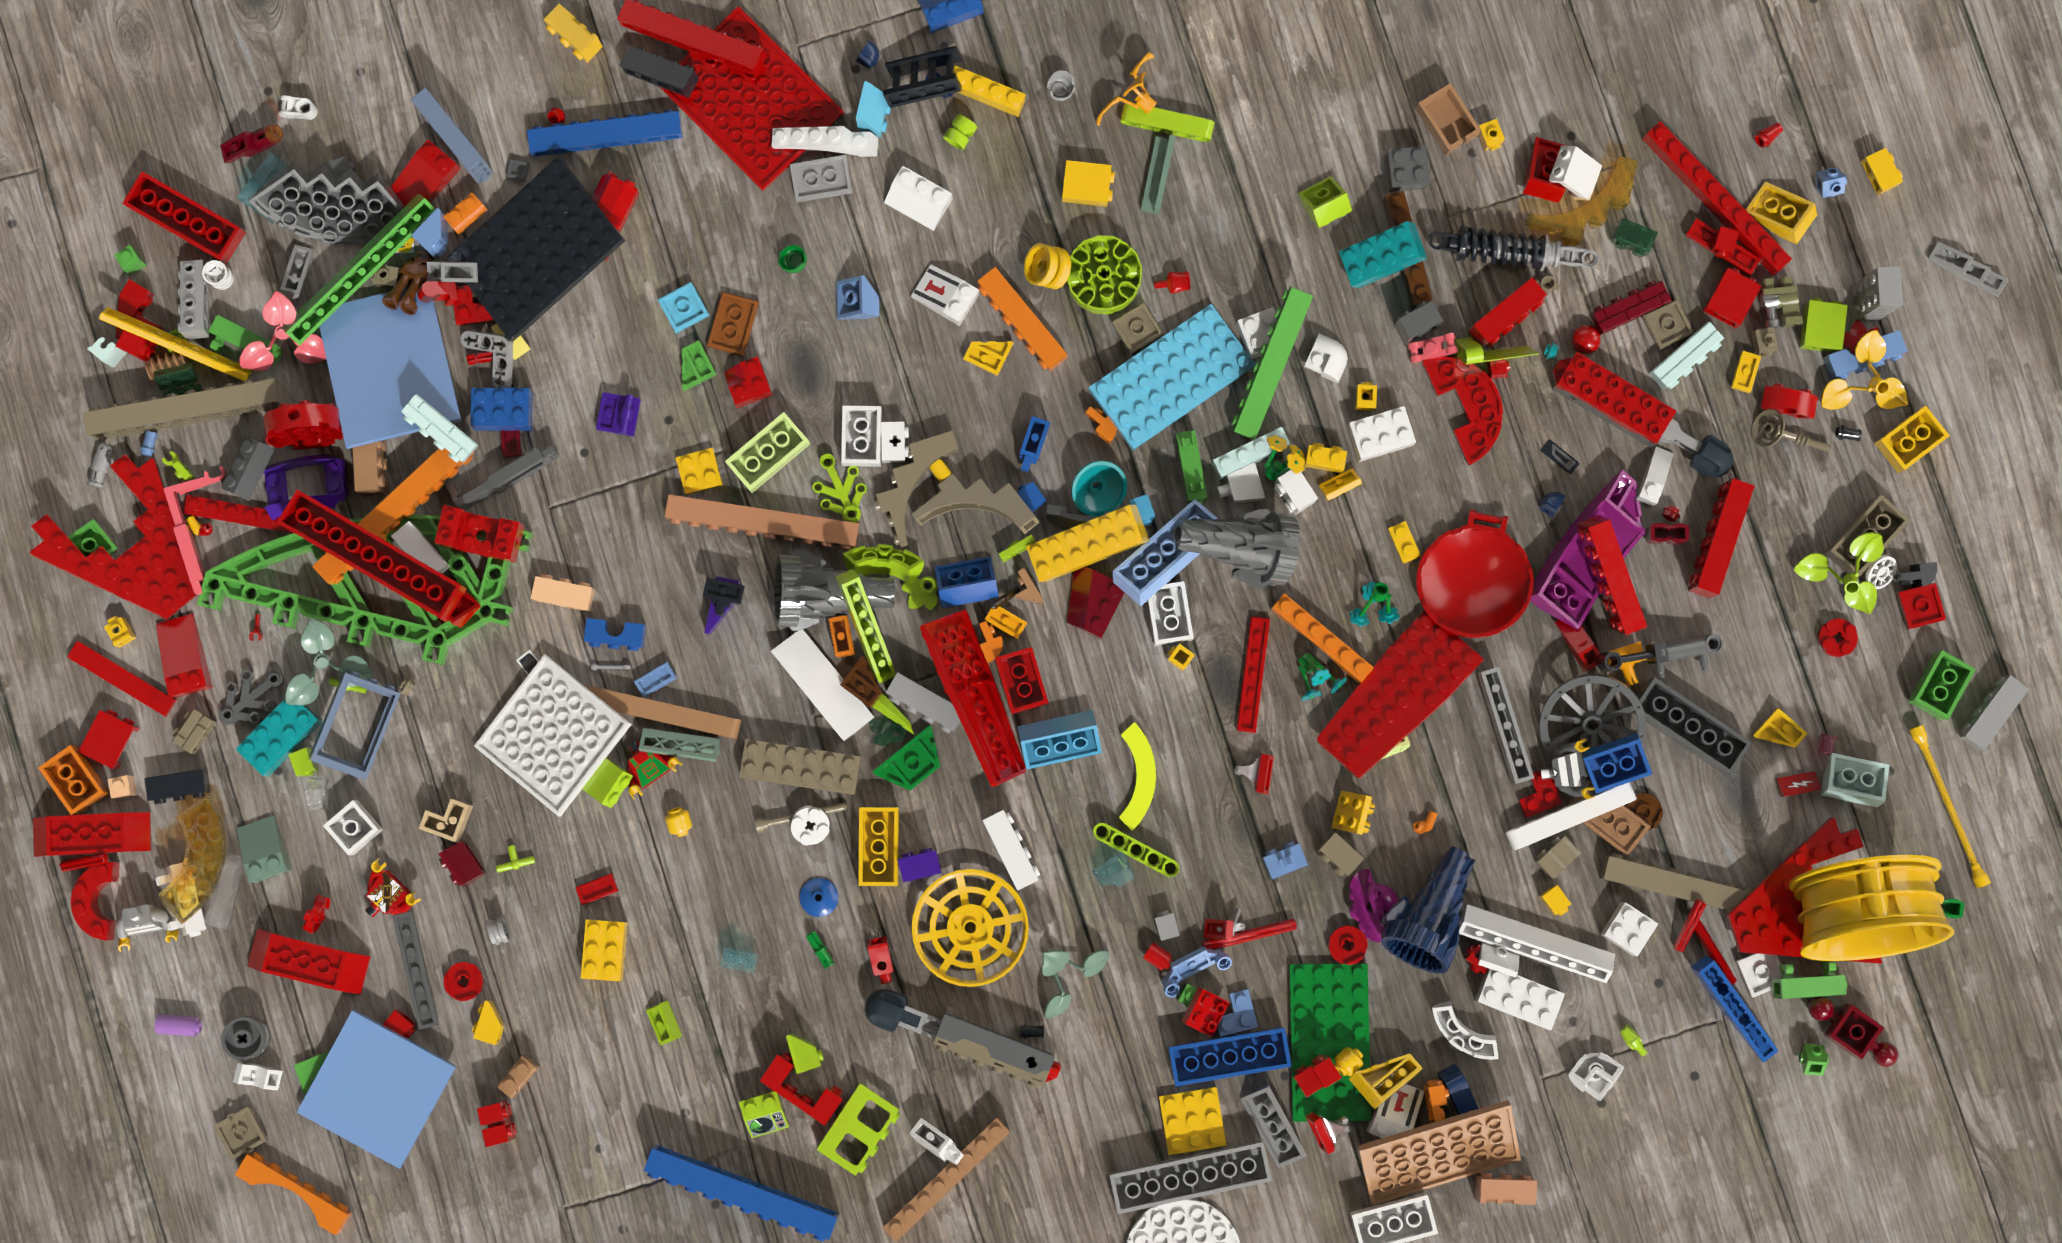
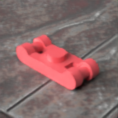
M1448 333L1443 336L1407 344L1408 350L1411 351L1410 362L1417 363L1426 359L1457 353L1458 348L1454 343L1456 339L1455 333ZM1443 342H1447L1448 348L1444 349ZM1423 348L1424 354L1419 355L1418 349Z

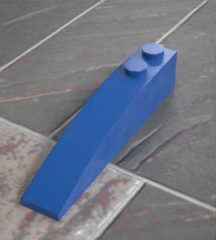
M1705 955L1690 967L1724 1015L1763 1063L1779 1051L1713 959Z

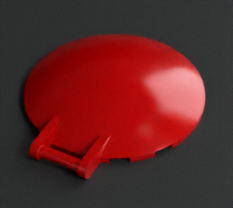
M1470 509L1466 526L1443 533L1424 552L1417 570V593L1425 612L1444 630L1468 638L1492 636L1512 626L1528 607L1534 585L1533 570L1523 548L1505 533L1509 516L1503 515V517ZM1474 519L1500 524L1501 526L1500 528L1475 524Z

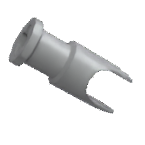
M104 443L98 446L91 466L90 481H87V485L104 489V479L111 465L112 447Z

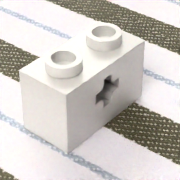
M881 422L883 463H906L909 446H905V438H909V427H905L904 422ZM894 438H897L898 442H900L897 443V447L890 443L894 441Z

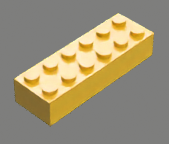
M1127 505L1030 544L1026 548L1038 581L1048 582L1149 542V538L1137 505Z

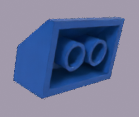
M917 0L931 34L983 14L981 0Z
M991 556L934 567L942 608L999 597Z

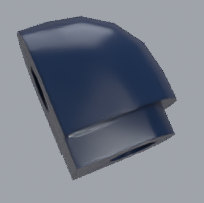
M869 40L856 62L868 69L875 66L879 59L878 47Z
M1559 492L1546 494L1540 501V510L1553 518L1564 502L1566 495Z

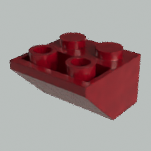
M460 841L439 853L441 857L439 861L445 869H449L451 873L450 878L455 885L468 886L486 874L466 841Z

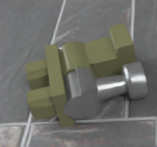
M1792 277L1780 278L1779 288H1775L1774 278L1762 280V290L1758 294L1761 307L1766 309L1768 320L1764 322L1765 328H1778L1780 323L1781 328L1795 327L1803 324V318L1800 315L1798 287L1793 285ZM1775 309H1779L1780 320L1776 319Z

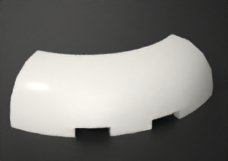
M1451 1001L1439 1003L1432 1007L1434 1018L1440 1031L1454 1047L1476 1058L1499 1059L1495 1035L1479 1034L1463 1025L1457 1018Z

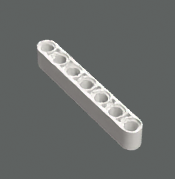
M1630 782L1592 795L1595 796L1593 799H1582L1505 832L1512 850L1528 846L1636 800L1637 797Z

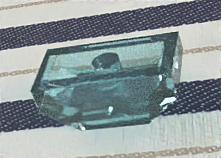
M1120 852L1092 870L1102 887L1109 884L1121 887L1135 878L1123 852Z

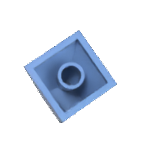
M861 275L836 281L837 319H868L879 316V296L865 276Z

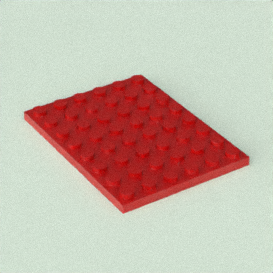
M738 6L713 31L718 32L720 30L727 33L729 37H740L746 43L751 45L756 43L762 46L766 58L758 76L689 52L679 62V65L684 67L685 65L691 66L695 69V73L699 78L690 97L687 98L664 88H659L763 192L790 164H793L807 150L774 149L772 147L773 128L830 127L844 115V111Z

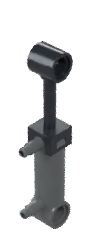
M1708 634L1645 645L1646 651L1620 656L1617 652H1602L1596 658V665L1602 671H1616L1621 667L1622 663L1647 659L1648 664H1656L1658 677L1664 678V662L1699 656L1700 665L1704 671L1708 670L1707 654L1720 652L1723 647V640L1717 634ZM1608 658L1611 660L1610 665L1607 663Z

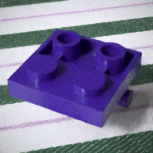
M603 392L596 430L635 437L641 399L634 398L633 395L628 394L623 396Z

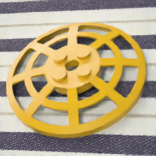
M958 870L937 879L921 895L913 914V942L921 961L937 977L958 986H982L1000 979L1020 960L1028 940V916L1019 894L1005 880L983 870ZM964 875L986 877L992 879L995 883L990 891L979 887H966ZM956 877L958 889L945 895L939 902L929 896L940 884ZM1002 886L1013 896L1020 909V913L1009 915L1003 902L996 896ZM967 893H978L986 897L981 905L978 906L969 904ZM960 894L962 906L954 910V912L944 906L948 900ZM992 901L1000 908L1003 917L992 919L986 911ZM926 903L934 908L930 919V932L918 935L919 915L923 904ZM940 912L948 917L949 920L947 929L936 931V920ZM1022 921V939L1019 949L1015 953L1006 947L1011 935V923ZM973 922L976 925L974 933H967L965 931L966 923ZM1005 924L1004 939L1000 943L992 937L994 926ZM949 936L954 944L949 954L942 949L938 938ZM932 940L936 951L945 959L939 970L926 957L920 942ZM987 944L997 949L993 955L981 961L979 949ZM961 949L971 951L973 963L958 961L955 958ZM1002 953L1012 959L1000 972L985 978L983 966L994 962ZM951 964L961 968H975L977 980H960L950 977L945 973Z

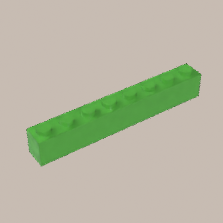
M1289 286L1288 290H1284L1281 298L1283 304L1281 308H1277L1274 318H1276L1274 326L1271 325L1267 332L1269 337L1267 344L1263 343L1261 347V359L1259 362L1256 361L1252 372L1255 373L1253 379H1249L1245 388L1247 394L1239 402L1238 408H1241L1239 414L1233 417L1231 426H1233L1234 432L1256 439L1313 295Z

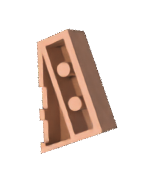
M1481 1172V1176L1475 1175L1474 1199L1479 1203L1496 1202V1204L1536 1205L1537 1180L1532 1179L1531 1175H1520V1178H1512V1174L1500 1173V1177L1493 1176V1173Z

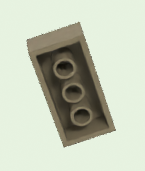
M1882 494L1876 496L1824 554L1847 574L1854 573L1858 556L1850 553V544L1857 536L1869 532L1879 533L1882 535L1885 549L1907 525L1910 519ZM1860 559L1858 577L1862 575L1872 562H1865Z

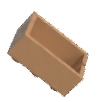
M1451 83L1420 101L1415 108L1445 156L1460 148L1462 144L1465 145L1475 139L1481 132V129Z
M386 440L353 448L355 491L363 496L387 495L386 489H389V480L386 478L385 470H388V461L385 459L384 451H387Z

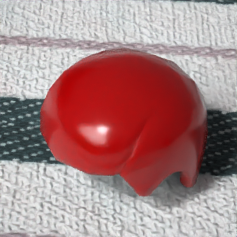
M1582 325L1574 330L1571 341L1574 349L1579 353L1591 354L1599 348L1601 337L1598 330L1593 326Z

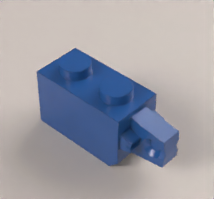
M1034 416L1031 417L1020 451L1019 459L1023 460L1021 471L1028 472L1031 463L1036 464L1039 460L1050 427L1049 421Z

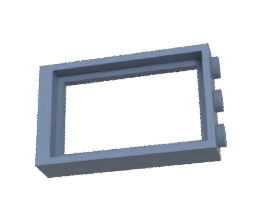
M424 88L410 100L478 184L487 181L493 171L430 92Z
M349 670L348 673H342L308 759L366 780L401 693L396 692L397 688L388 684L385 687L378 685V680L370 677L364 680L359 678V673ZM348 683L389 697L362 766L322 752Z

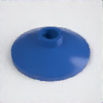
M815 878L808 881L802 887L800 904L809 915L823 917L830 914L836 908L838 891L829 880ZM816 894L822 895L821 901L815 900Z

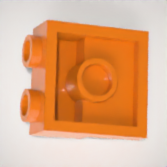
M1439 1079L1428 1080V1084L1423 1085L1430 1124L1445 1119L1444 1110L1440 1106L1447 1105L1449 1092L1448 1088H1445L1442 1084V1080Z

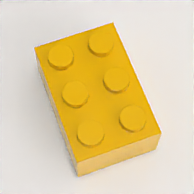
M1924 406L1874 444L1895 471L1900 473L1950 435L1928 407Z
M592 919L585 921L581 979L623 981L628 922Z

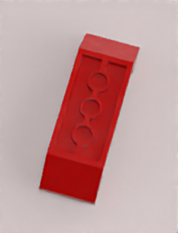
M151 812L33 818L34 857L152 851Z
M257 928L247 967L336 991L361 995L371 956L346 952Z

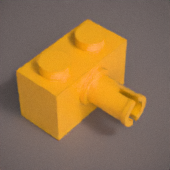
M1641 641L1609 652H1617L1621 656L1644 652ZM1610 658L1607 660L1608 665L1611 664ZM1647 659L1622 663L1619 670H1622L1627 686L1639 683L1633 666L1635 663Z

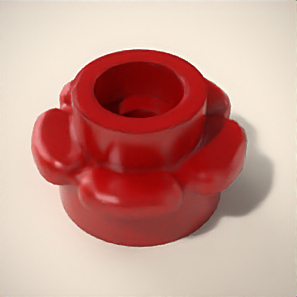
M553 107L550 109L547 118L551 124H562L565 122V114L560 108Z
M1672 505L1663 508L1662 516L1666 520L1676 522L1681 517L1678 508Z

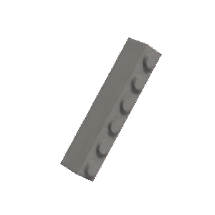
M1500 667L1478 673L1477 675L1511 784L1534 779Z

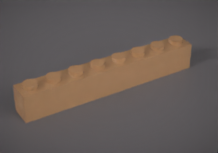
M996 1116L960 1151L964 1156L956 1165L948 1162L883 1225L884 1231L897 1242L1010 1133L1009 1128Z

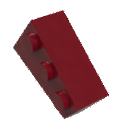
M1083 567L1075 570L1067 624L1101 640L1125 592L1113 583V579L1093 569Z

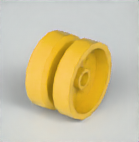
M1038 243L1033 245L1025 257L1024 275L1026 280L1030 284L1050 289H1058L1066 283L1071 270L1069 253L1063 248Z

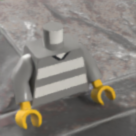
M152 905L123 909L122 915L115 922L119 938L118 950L120 952L122 951V946H127L128 951L130 950V939L127 936L167 930L165 941L170 943L171 937L177 941L179 931L177 929L168 931L167 923L171 922L167 912Z

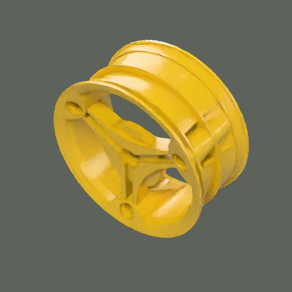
M1887 855L1834 863L1798 875L1790 881L1789 889L1794 892V897L1801 901L1803 912L1798 916L1799 922L1804 924L1803 947L1800 949L1801 955L1808 959L1821 961L1862 960L1912 952L1948 940L1954 935V929L1949 925V921L1941 906L1944 896L1936 891L1934 883L1940 877L1938 871L1942 867L1941 862L1936 858L1923 855Z

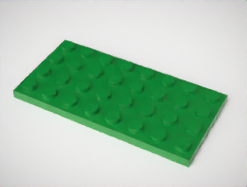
M1368 963L1352 965L1289 964L1292 1121L1308 1122L1305 1116L1310 1113L1318 1116L1321 1115L1329 1121L1337 1120L1343 1116L1348 1121H1371V1105L1349 1080L1351 1076L1341 1075V1079L1327 1088L1322 1087L1308 1097L1304 1096L1293 1078L1297 1068L1305 1065V1067L1312 1064L1311 1060L1320 1054L1330 1057L1333 1064H1335L1334 1058L1346 1047L1351 1049L1357 1048L1362 1053L1363 1066L1359 1070L1362 1071L1370 1068Z

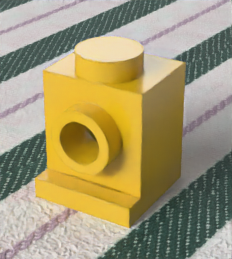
M1361 382V384L1357 385L1355 410L1374 411L1376 409L1377 385H1372V382ZM1367 394L1369 399L1364 400L1362 395Z
M114 616L107 620L108 624L104 628L112 640L113 646L120 648L136 639L126 618ZM117 627L120 629L118 633L114 631Z

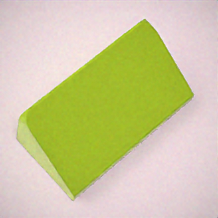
M668 1001L646 1009L660 1046L682 1037Z

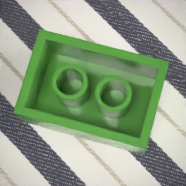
M1943 650L1936 651L1907 702L1940 721L1949 720L1976 669Z

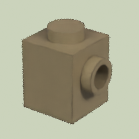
M382 265L371 276V281H373L376 287L393 289L401 277L399 268Z

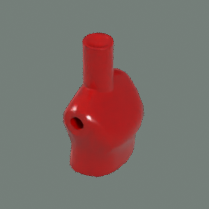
M1168 272L1166 280L1154 281L1155 289L1167 288L1170 294L1191 290L1189 272Z

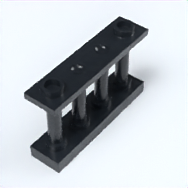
M957 46L885 62V67L891 78H893L892 88L883 90V96L888 106L894 108L961 92L962 85L956 73H954V63L963 61ZM946 65V75L936 77V68ZM928 70V79L918 81V72ZM911 74L910 84L900 86L901 76Z

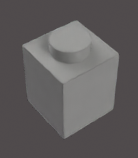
M1168 910L1157 913L1158 917H1155L1154 920L1160 941L1180 936L1174 913L1169 914Z

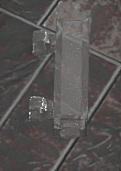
M230 853L229 856H222L205 925L229 929L245 869L240 855Z

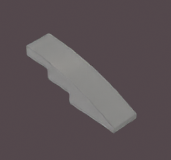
M1937 242L1929 256L1931 261L1945 270L1997 297L2000 296L2008 282V278L1990 271V267L1974 261L1972 256L1940 242Z

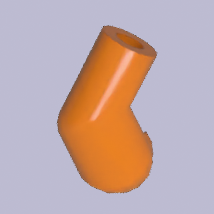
M1429 811L1425 820L1414 822L1412 826L1414 832L1422 834L1431 831L1438 814Z

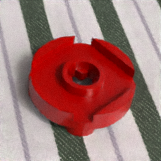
M1832 619L1820 627L1817 640L1825 654L1831 657H1842L1850 654L1855 649L1858 642L1857 629L1845 619ZM1837 633H1840L1842 637L1839 643H1836V639L1833 638V635H1837Z
M320 894L316 896L312 910L308 909L303 918L306 920L303 929L311 934L317 932L326 917L324 915L325 909L329 910L331 905V899Z
M1341 926L1330 935L1328 949L1331 956L1339 963L1347 965L1356 964L1365 956L1368 942L1361 930L1352 926ZM1345 940L1353 942L1350 951L1347 948H1343Z
M459 962L452 965L445 974L444 988L447 994L455 1000L468 1001L474 999L482 992L484 977L477 965L469 962ZM461 976H465L469 980L466 987L463 984H459V980H462Z

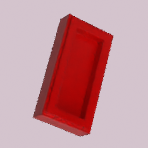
M612 873L575 887L581 905L619 891Z

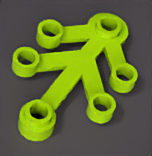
M824 454L820 458V465L828 471L836 489L827 487L822 482L817 481L812 486L813 491L817 494L824 493L840 499L844 507L833 504L829 499H823L820 506L824 511L831 510L842 514L846 522L856 523L861 518L859 504L862 496L867 492V487L864 483L856 485V494L852 503L848 495L855 477L859 475V469L856 466L848 468V475L843 486L834 468L835 458L831 454ZM826 459H830L832 461L829 466H826L824 464ZM853 468L857 470L855 475L850 474V470ZM817 484L822 486L820 491L815 490ZM864 486L865 490L863 492H859L858 487ZM826 501L830 503L828 508L823 507V503ZM850 511L855 512V516L852 518L848 516Z

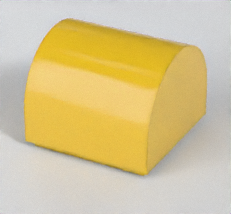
M938 459L929 467L939 483L953 474L941 459Z

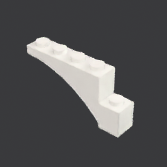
M844 126L773 128L772 147L774 149L821 150L857 155L859 157L877 156L878 137L871 132H851Z

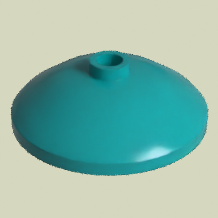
M1105 460L1093 461L1083 466L1076 473L1071 485L1073 502L1079 510L1090 516H1103L1105 511H1115L1122 504L1127 493L1125 474L1116 464ZM1098 482L1097 486L1093 487V484Z

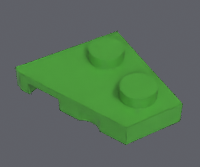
M699 340L682 348L683 391L717 375Z

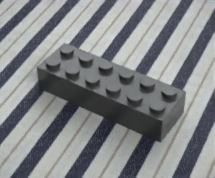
M1655 677L1649 679L1638 696L1644 709L1646 722L1725 776L1733 773L1752 742Z

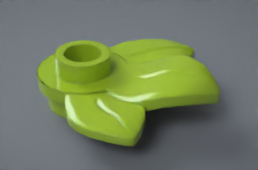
M926 576L921 580L916 579L910 585L906 582L903 584L902 590L910 594L908 600L910 609H918L925 605L931 611L936 606L938 598L935 592L938 585L933 577ZM931 583L932 587L927 590L924 588V585Z

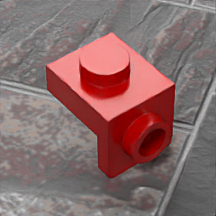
M1479 944L1470 945L1465 951L1466 956L1464 957V960L1470 964L1469 968L1477 975L1479 972L1485 974L1489 970L1487 967L1478 965L1479 959L1475 957V954L1481 949Z

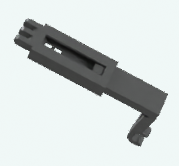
M552 446L543 451L537 447L488 476V481L463 496L451 478H447L444 484L456 506L467 510L497 491L502 493L549 465L550 462L559 457V453Z

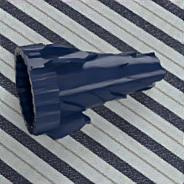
M1452 846L1444 854L1434 872L1432 871L1429 874L1424 887L1417 893L1411 905L1408 897L1402 896L1400 901L1394 904L1381 920L1384 927L1381 935V944L1398 959L1413 967L1431 973H1446L1456 954L1455 948L1460 937L1458 913L1464 902L1462 897L1467 888V878L1476 860L1470 858L1460 848Z

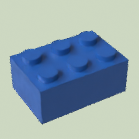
M471 388L470 426L474 431H532L533 393L530 388Z
M1638 733L1582 752L1591 781L1596 789V794L1652 775L1651 767Z

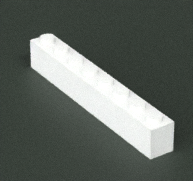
M1468 904L1461 915L1459 934L1497 947H1503L1506 950L1607 983L1613 973L1614 953Z

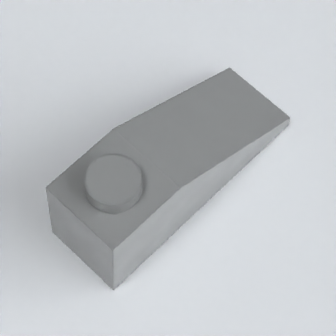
M294 244L280 287V293L286 296L293 306L298 307L314 249Z

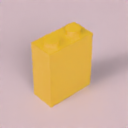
M1066 160L1062 202L1107 207L1108 201L1112 202L1113 190H1109L1110 183H1114L1115 171H1111L1112 165Z

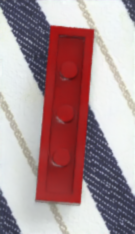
M1696 218L1685 236L1710 251L1716 230ZM1737 243L1732 255L1721 258L1748 276L1753 273L1761 260Z

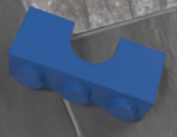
M586 618L584 642L589 643L590 647L600 648V644L608 645L609 649L619 650L620 646L627 647L628 651H639V648L644 649L645 624L625 622L623 632L619 636H611L608 633V621Z

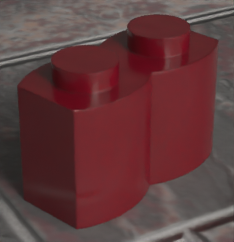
M1656 523L1646 528V542L1649 544L1658 545L1665 542L1670 545H1680L1689 540V526L1678 523L1669 526L1664 523Z

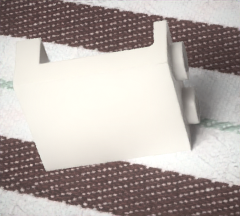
M1561 146L1549 181L1560 183L1572 191L1571 197L1575 200L1590 201L1602 165L1576 146Z

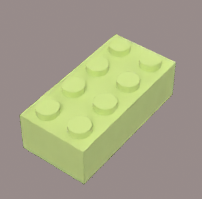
M783 412L725 462L747 489L753 493L807 448L810 442Z

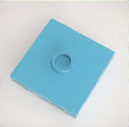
M692 282L657 299L676 334L710 316Z

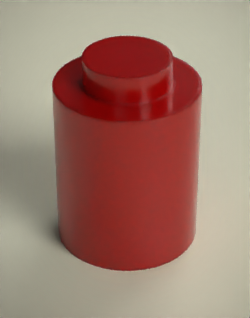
M1154 942L1151 943L1142 957L1161 971L1164 968L1167 970L1170 967V963L1173 962L1171 959L1172 954Z

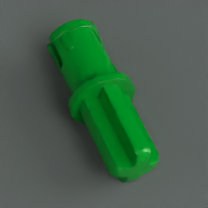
M812 931L807 934L806 938L814 950L813 954L817 955L823 968L826 969L828 966L833 965L835 962L832 960L826 949L827 946H824L817 932Z

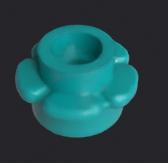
M1552 342V345L1547 344L1544 355L1547 356V360L1548 358L1554 360L1559 348L1554 342Z

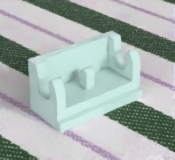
M101 337L92 347L89 346L87 349L102 362L114 368L126 353L115 347L116 344L113 342L109 343L106 348H101V343L105 341V338Z

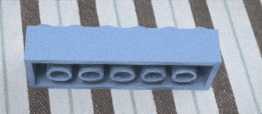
M1194 499L1149 539V542L1144 543L1113 570V583L1137 604L1142 606L1200 554L1177 549L1178 544L1174 542L1173 529H1176L1181 519L1197 521L1198 518L1207 520L1218 518Z

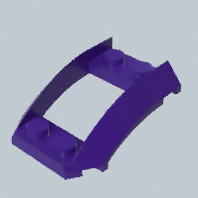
M324 454L292 458L266 466L263 473L265 474L268 506L265 509L270 518L276 520L277 517H280L290 501L288 498L286 471L311 465L324 464L327 495H314L310 497L331 509H335L336 504L348 496L345 461L341 458Z

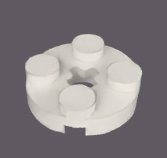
M809 805L803 806L793 815L791 832L795 839L803 845L817 844L824 840L829 833L830 824L828 816L820 808ZM807 821L815 822L813 829L805 828Z

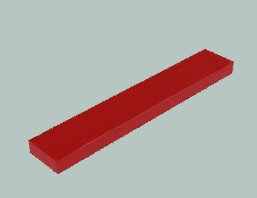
M1251 616L1236 731L1256 733L1270 626L1269 618Z
M80 641L75 643L67 656L70 660L165 717L168 716L177 701Z

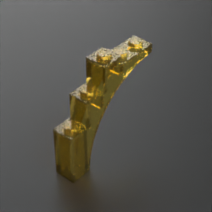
M1618 157L1605 187L1587 204L1562 214H1529L1525 225L1529 226L1532 230H1548L1550 234L1557 235L1562 233L1560 241H1565L1567 245L1576 246L1580 244L1583 240L1586 223L1593 228L1602 227L1606 223L1609 205L1615 210L1625 209L1629 205L1638 160Z

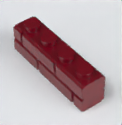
M1653 280L1645 284V288L1640 291L1636 288L1628 292V296L1623 299L1621 296L1614 298L1610 301L1611 304L1606 307L1604 304L1595 307L1590 318L1600 336L1670 303L1671 298L1663 282L1659 281L1656 283Z

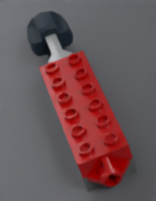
M1576 352L1570 358L1559 360L1554 367L1552 373L1555 385L1552 390L1646 446L1652 448L1659 441L1663 444L1672 442L1693 454L1689 463L1691 468L1711 478L1721 477L1731 469L1733 454L1728 445L1712 435H1707L1702 442H1699L1682 432L1679 423L1672 419L1676 413L1675 409L1584 355Z

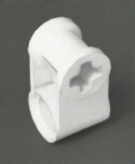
M281 96L282 105L278 116L288 119L312 120L317 116L318 109L309 99ZM306 106H310L309 111L303 112Z

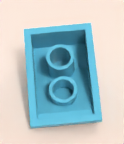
M864 81L856 115L858 131L871 132L881 138L882 132H886L888 121H885L886 115L890 114L891 108L888 106L883 92L871 83Z

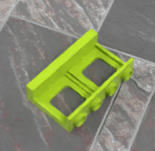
M862 1082L817 1148L819 1152L855 1176L858 1172L863 1173L868 1165L865 1162L869 1155L871 1157L874 1156L879 1148L876 1144L880 1139L884 1141L890 1131L887 1129L891 1122L895 1124L901 1115L898 1113L899 1107L894 1106L867 1088L868 1086ZM869 1100L890 1113L889 1119L880 1132L874 1131L857 1118ZM847 1133L868 1146V1151L858 1165H853L836 1153L837 1146Z

